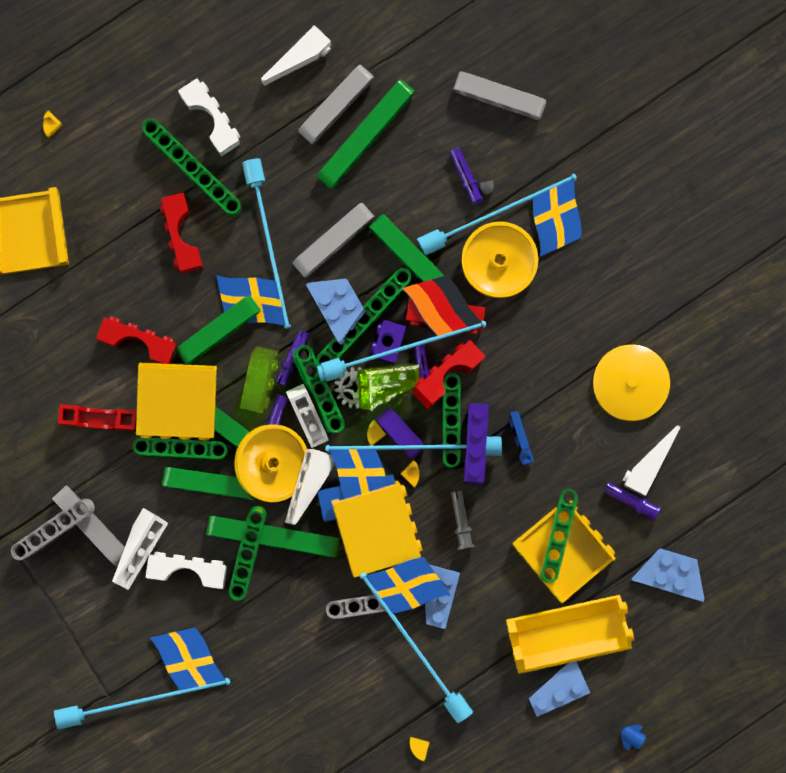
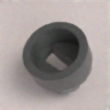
M493 180L478 183L479 189L483 194L493 192Z

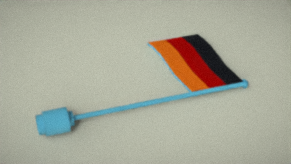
M446 275L402 288V290L414 301L424 321L435 332L436 337L347 364L344 361H340L339 358L323 362L320 366H317L320 380H326V382L344 377L347 367L482 326L485 328L486 322L480 321L473 313L457 286Z

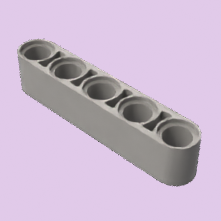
M358 65L302 124L298 132L311 144H314L371 84L375 77L362 65Z
M459 72L453 91L458 94L537 120L541 119L547 102L541 97L466 72Z
M363 203L358 204L300 254L292 264L306 278L366 227L375 216Z
M67 485L52 498L63 511L81 500ZM81 504V511L86 513V507ZM94 513L78 523L77 526L117 567L125 548L124 545Z
M83 499L66 508L14 544L11 549L13 558L23 560L38 552L90 516L95 509L94 503L89 499ZM81 504L86 507V513L81 511ZM66 514L71 518L70 524L65 520ZM51 525L56 529L55 534L50 531ZM35 536L40 538V544L36 543ZM20 546L24 547L25 555L20 552Z
M375 595L333 601L326 607V613L332 619L385 612L386 610L380 602L377 609L371 610L368 608V601L370 599H376L379 602ZM351 602L359 604L360 609L358 612L352 613L349 611L348 607ZM332 605L340 607V613L336 616L331 615L329 612Z

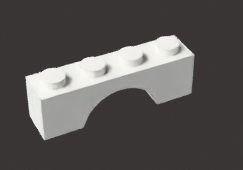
M195 79L178 90L179 95L189 110H204L214 118L215 126L210 135V140L218 153L223 156L240 145L238 139L240 135L235 128H230L228 125L230 120L224 112L220 113L218 110L219 104L216 99L209 97L207 94L209 89L204 82L200 83L198 79Z
M154 552V555H149L146 578L167 581L173 572L187 568L194 570L200 576L204 587L224 589L227 566L223 565V561L212 560L211 563H204V559L193 557L192 561L185 560V556L174 554L173 558L166 557V553Z

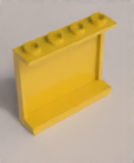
M57 187L49 188V191L0 198L1 275L69 265L60 196Z
M139 363L136 435H140L141 438L160 436L161 439H170L173 436L179 437L182 440H189L191 437H198L199 440L214 438L217 366Z
M395 481L393 485L341 501L339 499L331 501L354 578L362 573L368 574L421 557L419 551H422L420 540H416L414 534L417 533L415 522H411L409 517L412 514L409 503H405L404 499L407 493L404 485H400L398 481Z
M567 499L564 500V502L567 504L573 503L572 500H570L569 502L567 501ZM577 506L559 576L552 583L543 581L561 604L616 559L613 556L616 554L609 545L605 546L601 541L603 537L597 530L593 531L588 526L591 523L584 515L580 516L576 511L578 509ZM556 508L512 543L540 579V572ZM561 512L558 518L561 522H568L569 516L567 513ZM556 531L554 539L561 542L564 539V534L561 531ZM551 550L549 552L550 559L558 560L559 552ZM546 569L544 576L551 580L554 578L555 573L552 569Z

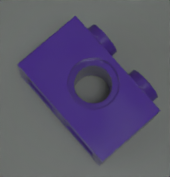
M384 320L383 324L378 325L376 335L379 336L377 343L373 342L370 353L376 355L401 347L406 326ZM384 338H391L393 344L386 347L382 344ZM399 352L376 358L375 360L395 365Z

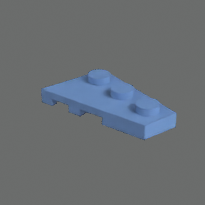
M430 565L451 595L435 598L425 603L426 624L445 629L460 573Z
M574 661L567 663L529 700L538 717L585 696L590 691L577 662Z

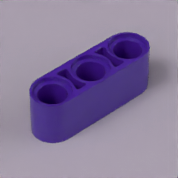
M388 407L375 419L398 446L424 445L391 407ZM424 449L402 450L411 460H413Z

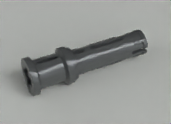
M456 491L450 493L457 525L455 534L459 542L458 551L475 548L471 540L470 532H472V528L467 523L463 491H457L458 499Z

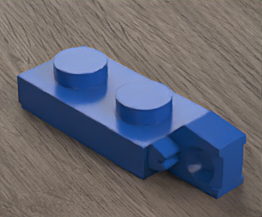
M519 412L510 413L511 418H508L511 429L515 428L517 436H514L517 448H522L519 458L522 464L526 465L534 462Z

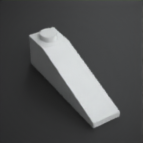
M314 25L261 78L262 83L267 85L317 60L321 55L324 57L331 50V41Z
M676 426L631 472L627 470L623 481H625L624 487L643 497L646 496L680 429L679 426Z
M306 449L285 523L296 525L333 469L334 461L332 455L315 449Z
M142 509L133 524L113 578L114 583L129 590L168 522L150 511Z

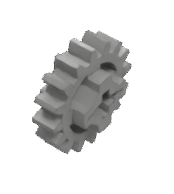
M351 367V372H344V377L339 378L340 382L335 381V385L339 386V388L334 389L335 393H340L337 399H343V406L349 403L350 409L353 405H356V408L359 409V404L362 403L364 406H367L366 400L372 401L370 394L375 395L376 392L371 389L376 387V384L371 383L373 376L367 377L368 371L361 373L360 367L357 371ZM357 376L365 379L366 383L359 381ZM350 377L349 383L343 386L344 381ZM354 383L357 384L358 387H361L358 388V392L356 393L352 389H350L353 387ZM368 390L367 394L360 399L362 392ZM344 393L350 394L353 400L348 399Z

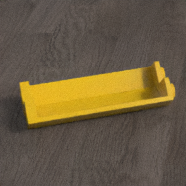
M620 595L506 620L518 674L632 649L631 641L634 640L632 629H628L625 614L628 613L626 602H622Z

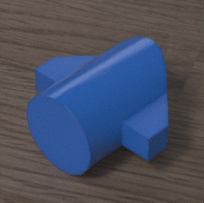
M641 725L626 726L622 729L621 739L624 748L628 751L631 746L639 749L643 744L646 736L640 733Z

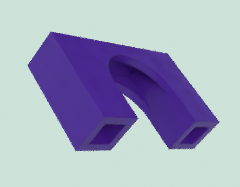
M469 403L463 485L482 486L484 483L488 404Z

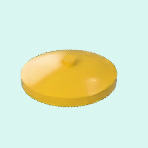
M492 222L479 227L466 241L462 252V268L467 281L481 294L492 298H508L519 294L532 282L538 268V252L530 235L519 226L508 222Z
M624 345L611 350L600 360L594 372L593 390L599 405L609 415L619 420L632 422L652 416L663 406L669 394L670 377L665 363L655 352L643 346Z
M263 425L250 431L239 444L235 455V472L242 488L252 497L267 502H279L293 496L307 449L304 441L296 432L281 425Z

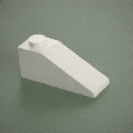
M304 384L287 391L288 398L311 448L328 441L327 434Z

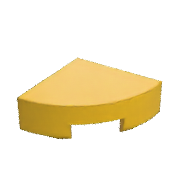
M48 110L44 116L43 129L49 138L62 124Z
M375 420L371 422L367 431L370 446H373L386 436V433Z
M414 460L400 474L413 487L417 485L420 475L418 465Z
M410 737V747L413 754L418 759L424 761L429 742Z

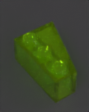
M256 346L251 353L240 404L241 409L263 413L265 408L268 409L270 403L268 393L274 385L272 377L278 367L277 357L279 351Z
M406 363L357 370L359 408L372 410L376 408L375 406L387 402L390 398L415 387L414 384L419 380V365Z

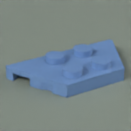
M347 279L307 283L306 285L337 341L340 345L343 344L349 330H353L357 320L365 313Z
M658 549L631 580L704 602L698 562L694 558Z

